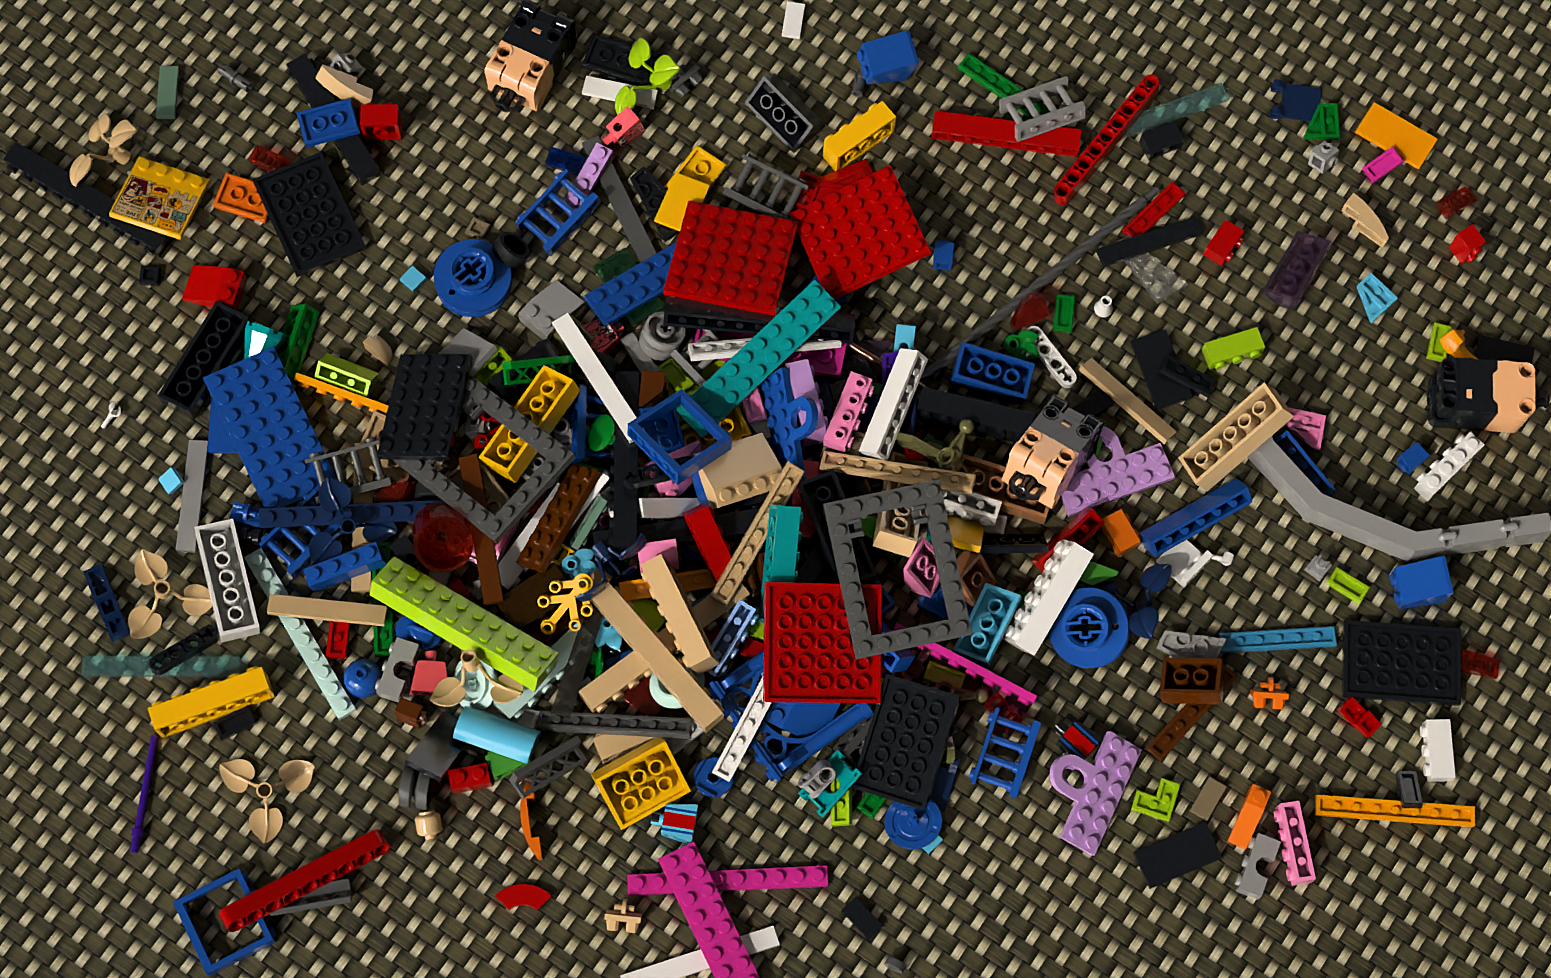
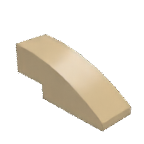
M322 64L316 79L331 93L341 100L350 98L352 106L361 109V104L371 102L373 89L356 83L357 77Z
M1353 193L1341 211L1355 220L1353 228L1383 248L1389 239L1384 226L1374 211L1360 197Z

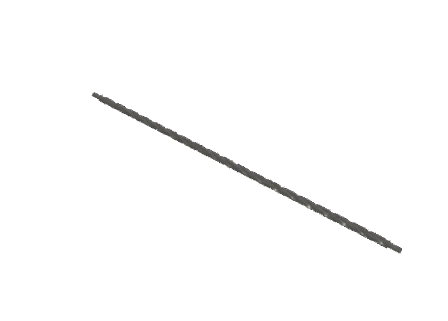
M1155 186L1143 197L1140 196L1136 201L1128 205L1115 218L1107 222L1050 270L1041 275L1029 287L1010 300L1007 305L1000 308L963 340L949 349L941 358L929 365L923 371L919 382L923 384L928 382L936 373L955 360L962 342L974 345L979 338L995 328L1001 320L1010 316L1024 302L1041 291L1045 285L1062 274L1066 268L1082 258L1088 250L1103 241L1109 233L1118 229L1132 215L1144 208L1147 202L1160 192L1158 187ZM820 454L811 461L821 463V461L819 460Z

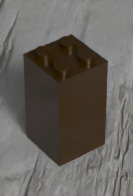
M553 562L548 566L545 573L537 572L505 593L504 602L496 603V607L507 623L525 632L542 622L543 619L551 617L561 605V603H554L542 608L537 603L540 595L569 594L573 588L560 589L557 593L550 591L549 585L551 581L567 580L563 568L560 565L557 567ZM552 584L554 589L559 588L558 584ZM545 598L540 599L543 604L547 603Z

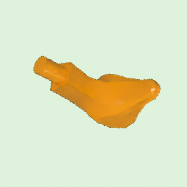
M1454 328L1441 337L1442 348L1448 354L1455 358L1477 359L1464 345V329L1457 330Z

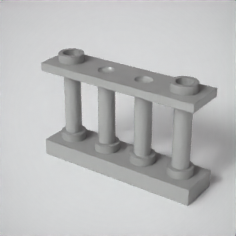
M1067 76L999 100L1000 114L1009 112L1016 123L1015 138L1017 142L1085 118L1086 106L1083 101L1074 103L1067 93ZM1060 94L1067 106L1057 109L1050 97ZM1043 100L1050 112L1040 115L1033 103ZM1026 106L1033 118L1023 121L1016 109Z
M703 329L705 334L695 343L708 342L710 339L712 341L720 340L716 337L718 334L715 330ZM675 349L670 354L698 386L701 387L708 380V378L704 380L700 376L702 374L701 371L714 359L702 360L697 366L694 365L692 367L688 363L690 361L688 350L679 354Z

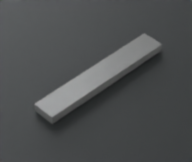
M189 440L176 542L177 552L196 553L197 540L194 527L200 524L208 458V441Z

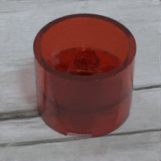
M439 502L425 506L415 516L412 525V537L415 554L422 565L432 571L450 572L460 568L468 561L473 550V537L468 520L448 504Z

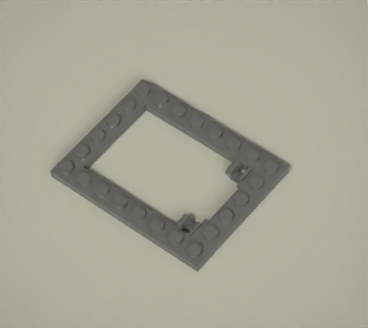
M470 375L461 414L465 412L472 419L476 420L483 411L488 413L546 458L539 468L494 516L437 471L433 466L438 460H428L427 462L425 460L393 461L498 544L576 456Z
M940 480L823 504L856 659L972 635ZM905 507V510L911 509L914 525L928 522L948 619L871 635L851 538L865 536L861 519L867 518L866 515ZM925 509L926 517L921 518L919 510ZM853 524L855 532L850 533L848 525Z

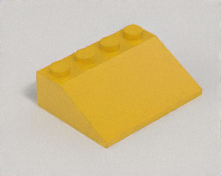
M656 737L591 773L598 790L621 830L691 792L666 741L662 737Z

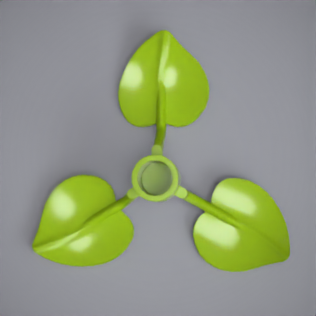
M639 38L631 48L629 64L635 69L643 65L651 71L650 82L652 85L632 86L631 89L629 86H623L615 98L617 115L627 106L631 110L634 109L637 103V93L634 90H656L657 87L667 90L671 86V78L681 69L668 55L660 56L655 62L654 69L648 66L645 61L651 56V47L643 38Z

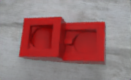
M1354 697L1347 698L1337 709L1353 727L1367 738H1370L1382 725Z

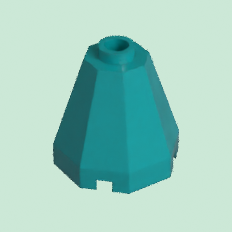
M247 321L245 327V359L273 346L277 352L284 343L286 335L279 331L276 333L274 329Z

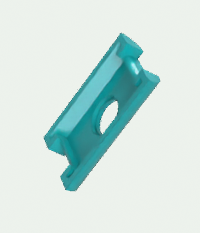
M836 750L827 760L835 771V778L840 782L838 791L829 793L825 788L814 799L809 796V793L804 788L798 793L804 800L810 799L819 808L817 813L821 818L831 810L863 774L857 768L853 770L844 761L846 756L839 750ZM829 769L823 770L821 774H826Z

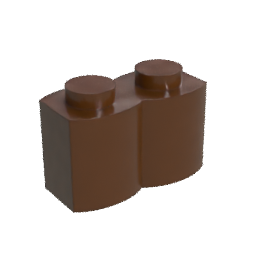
M402 697L394 712L397 721L418 729L425 726L429 718L423 705Z

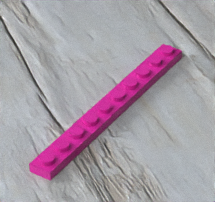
M827 866L708 871L718 892L828 887ZM664 873L627 875L628 896L674 894Z

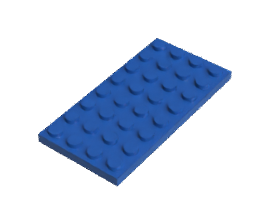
M274 346L203 377L264 508L289 507L302 501L303 496L308 492L311 493L315 490L319 493L320 485L314 463H305V460L310 458L309 454L321 452V455H324L325 453ZM321 459L325 477L337 480L328 459Z

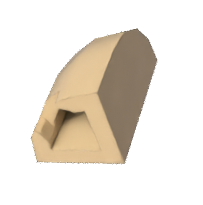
M374 334V338L367 337L363 341L365 349L388 367L392 360L391 347L377 334Z

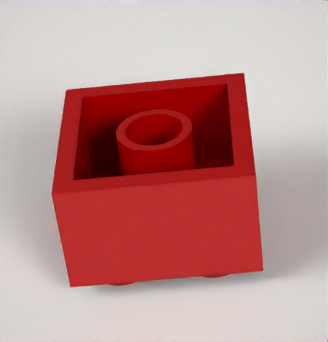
M361 104L360 127L364 140H402V117L398 104Z

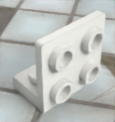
M1185 540L1164 552L1157 559L1156 563L1170 564L1172 566L1171 577L1185 588L1210 562L1213 555L1208 550L1202 554L1188 540Z

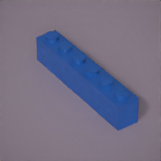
M1234 479L1139 533L1144 548L1154 557H1157L1252 503V498L1248 487L1238 479Z

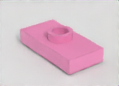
M757 387L742 401L748 424L767 419Z

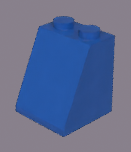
M909 30L865 42L857 52V59L861 64L862 75L867 84L907 81L919 64Z
M1445 556L1395 567L1389 576L1392 586L1394 585L1395 589L1394 601L1398 604L1399 609L1445 603L1454 593Z

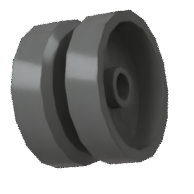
M405 764L400 781L399 806L410 808L415 801L417 809L428 811L433 796L435 779L421 772L419 773V771Z

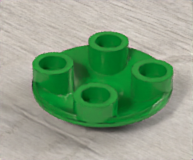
M604 414L592 423L587 438L591 450L598 452L615 442V420L613 417Z

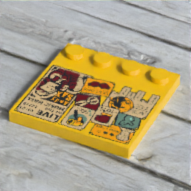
M139 156L109 215L112 218L181 240L209 185V179Z

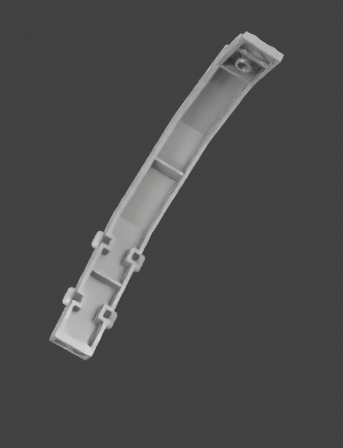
M1259 386L1254 387L1252 393H1253ZM1272 436L1247 457L1304 520L1407 562L1435 558L1439 555L1450 556L1498 549L1500 546L1512 547L1544 542L1551 534L1549 513L1514 517L1506 521L1501 519L1452 526L1444 530L1439 528L1416 532L1322 494L1273 441Z

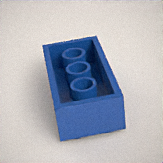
M962 342L957 352L949 384L1022 405L1027 397L1035 364Z

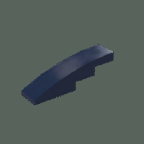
M99 564L83 571L112 642L130 635L125 617L103 565Z

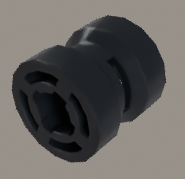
M243 525L239 534V543H250L252 546L260 547L259 543L263 537V528L256 527L254 529L249 525Z

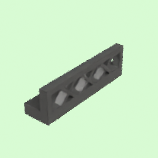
M872 703L869 706L873 714L877 703ZM872 717L869 719L865 718L852 727L833 746L834 750H839L844 754L854 767L858 765ZM859 748V755L853 759L850 754Z
M576 736L513 772L509 781L520 797L524 799L584 764L587 759L579 749L581 740ZM575 752L580 760L577 762L567 761L568 755ZM555 762L563 764L562 771L551 770L552 764ZM539 771L548 773L547 779L544 781L535 779L536 773ZM522 781L531 782V789L524 792L519 783Z
M350 878L336 879L270 913V916L350 903L353 896Z

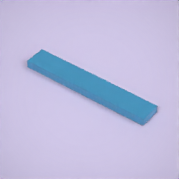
M1335 626L1218 634V638H1226L1220 654L1337 646Z

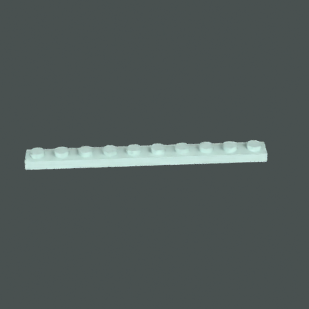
M261 548L244 557L268 599L270 594L289 596ZM278 616L339 721L355 712L354 705L303 618Z

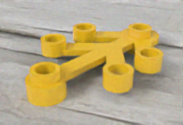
M580 573L575 576L574 580L551 581L549 585L551 592L557 593L560 589L573 588L569 594L551 596L542 594L539 596L537 603L542 608L547 607L549 604L561 603L550 618L547 617L542 620L540 629L544 634L550 635L554 633L557 621L568 608L571 619L569 628L572 631L580 629L581 621L578 617L576 598L574 596H578L580 593L583 594L592 588L593 579L589 574ZM585 581L586 586H581L579 582ZM552 584H558L559 588L554 589ZM545 598L547 603L543 604L540 599ZM590 600L582 602L581 614L586 617L590 616L593 612ZM588 607L590 612H585L583 608ZM572 622H577L579 626H572ZM550 625L551 629L546 630L544 626Z

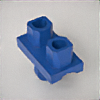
M234 501L229 519H233L236 523L260 528L259 509L262 508Z

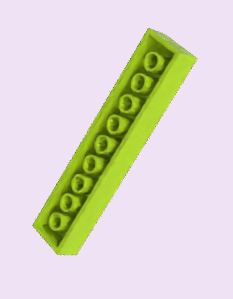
M393 557L371 582L370 596L464 651L473 650L479 660L533 692L538 689L556 667L559 652L396 557Z

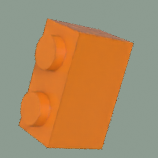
M1122 509L1102 519L1105 523L1101 526V529L1118 557L1139 546L1141 542L1140 534L1136 529L1132 528L1130 517L1127 513L1124 514Z

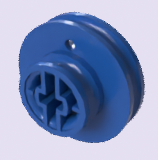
M478 239L463 240L451 245L440 255L434 269V284L438 297L450 311L464 317H481L496 311L508 298L512 287L510 266L505 265L495 256L492 249L493 244ZM454 290L455 294L450 295L449 292Z
M1097 588L1076 589L1071 592L1050 628L1049 637L1056 652L1068 663L1082 668L1102 667L1116 660L1125 650L1131 630L1128 628L1129 615L1122 602L1107 591ZM1080 614H1093L1094 616H1096H1081L1078 618V621L1074 622L1075 618ZM1115 623L1119 625V628L1117 630H1114ZM1101 625V630L1089 631V636L1087 631L1072 630V626ZM1075 635H1079V638L1081 639H1088L1093 641L1082 642L1075 637Z

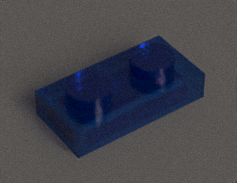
M551 147L545 161V166L561 171L567 169L570 174L578 176L586 162V158Z

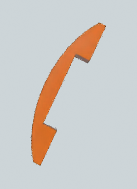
M526 782L523 789L524 792L531 789V782ZM534 792L524 799L521 798L520 817L523 833L531 851L538 860H543L540 838H532L528 802L536 801Z

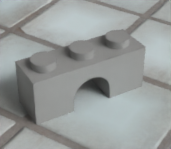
M398 637L395 642L391 643L389 659L385 660L382 667L383 675L381 679L378 678L375 685L376 693L379 697L399 702L400 698L404 697L408 685L405 680L396 677V672L403 665L415 667L421 652L419 644Z
M1261 833L1251 837L1248 848H1250L1249 854L1244 856L1241 866L1244 867L1242 874L1238 873L1234 883L1237 885L1236 892L1256 900L1262 897L1268 878L1261 876L1257 872L1256 863L1260 860L1272 863L1276 858L1281 841Z

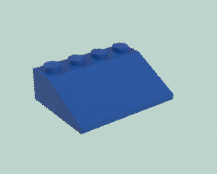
M773 702L764 720L800 738H805L830 723L841 703Z

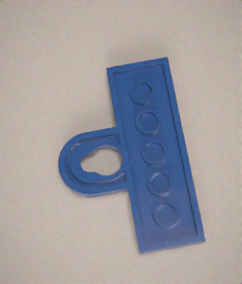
M781 367L762 382L771 445L782 470L787 461L805 471L800 441L815 431L818 423V408L811 397H798L793 400L789 370L786 367ZM800 410L806 411V421L799 427L797 415ZM805 472L800 481L806 478Z

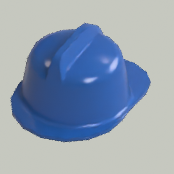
M406 616L400 618L396 624V636L419 644L421 649H432L441 640L440 636Z

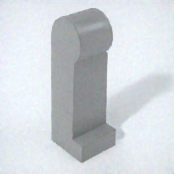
M632 332L620 339L623 349L636 370L639 371L640 376L642 371L661 372L652 359L641 350L639 341Z

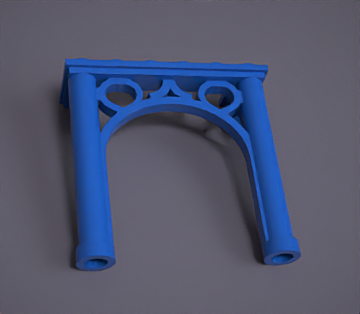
M764 650L720 681L709 683L710 689L708 690L714 700L718 699L721 702L724 715L726 717L730 715L733 720L731 725L734 729L741 718L737 711L744 712L746 709L737 705L734 696L738 692H744L750 695L751 700L757 681L763 673ZM754 676L750 690L739 687ZM732 692L729 700L726 695ZM856 703V705L816 733L798 739L778 734L762 720L761 726L758 727L757 731L764 734L768 732L770 736L764 739L763 748L754 736L748 749L753 748L756 753L754 758L759 765L764 764L767 769L765 774L770 781L775 780L778 783L781 780L780 778L865 718L869 719L872 717L873 712L867 703ZM770 739L782 741L783 750L781 754L773 755L767 748V742ZM786 743L801 744L785 755L787 751ZM770 758L778 759V761L773 763Z

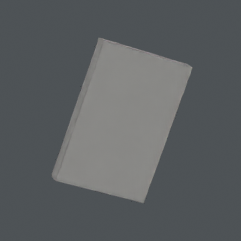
M463 328L439 354H470L473 360L469 375L473 376L498 349L495 345Z

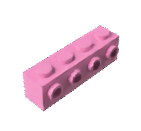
M852 371L850 372L824 436V446L843 453L846 452L847 447L851 448L854 441L852 434L854 430L858 431L861 423L859 417L861 413H865L868 405L865 402L867 397L872 396L875 388L872 386L873 379Z
M1300 802L1280 803L1275 808L1274 819L1275 822L1279 823L1278 838L1279 841L1283 842L1282 857L1284 861H1287V879L1291 881L1292 886L1312 883L1316 880Z

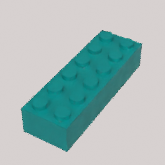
M769 505L759 622L764 623V582L794 583L797 581L798 572L795 570L796 562L798 563L799 561L797 545L801 541V531H799V524L803 521L801 507Z

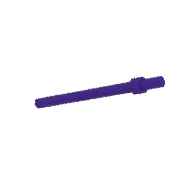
M151 735L135 827L132 828L131 837L133 838L130 852L136 854L139 851L140 839L143 838L144 829L142 828L159 736Z

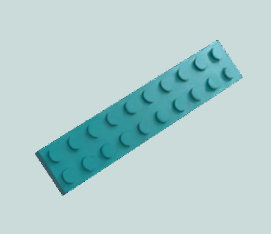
M814 280L691 395L694 401L699 406H702L711 418L716 419L720 423L825 324L841 306ZM682 405L676 409L677 413L702 439L709 433Z

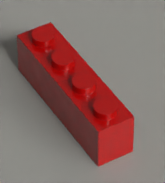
M702 503L682 514L714 583H717L731 559L729 553L731 548L728 542L724 541L721 536L724 533L721 526L715 523L714 517L716 515L712 507Z
M1084 508L1048 543V553H1038L1031 561L1042 573L1045 569L1046 561L1054 554V547L1059 541L1064 539L1082 546L1105 522L1093 508Z

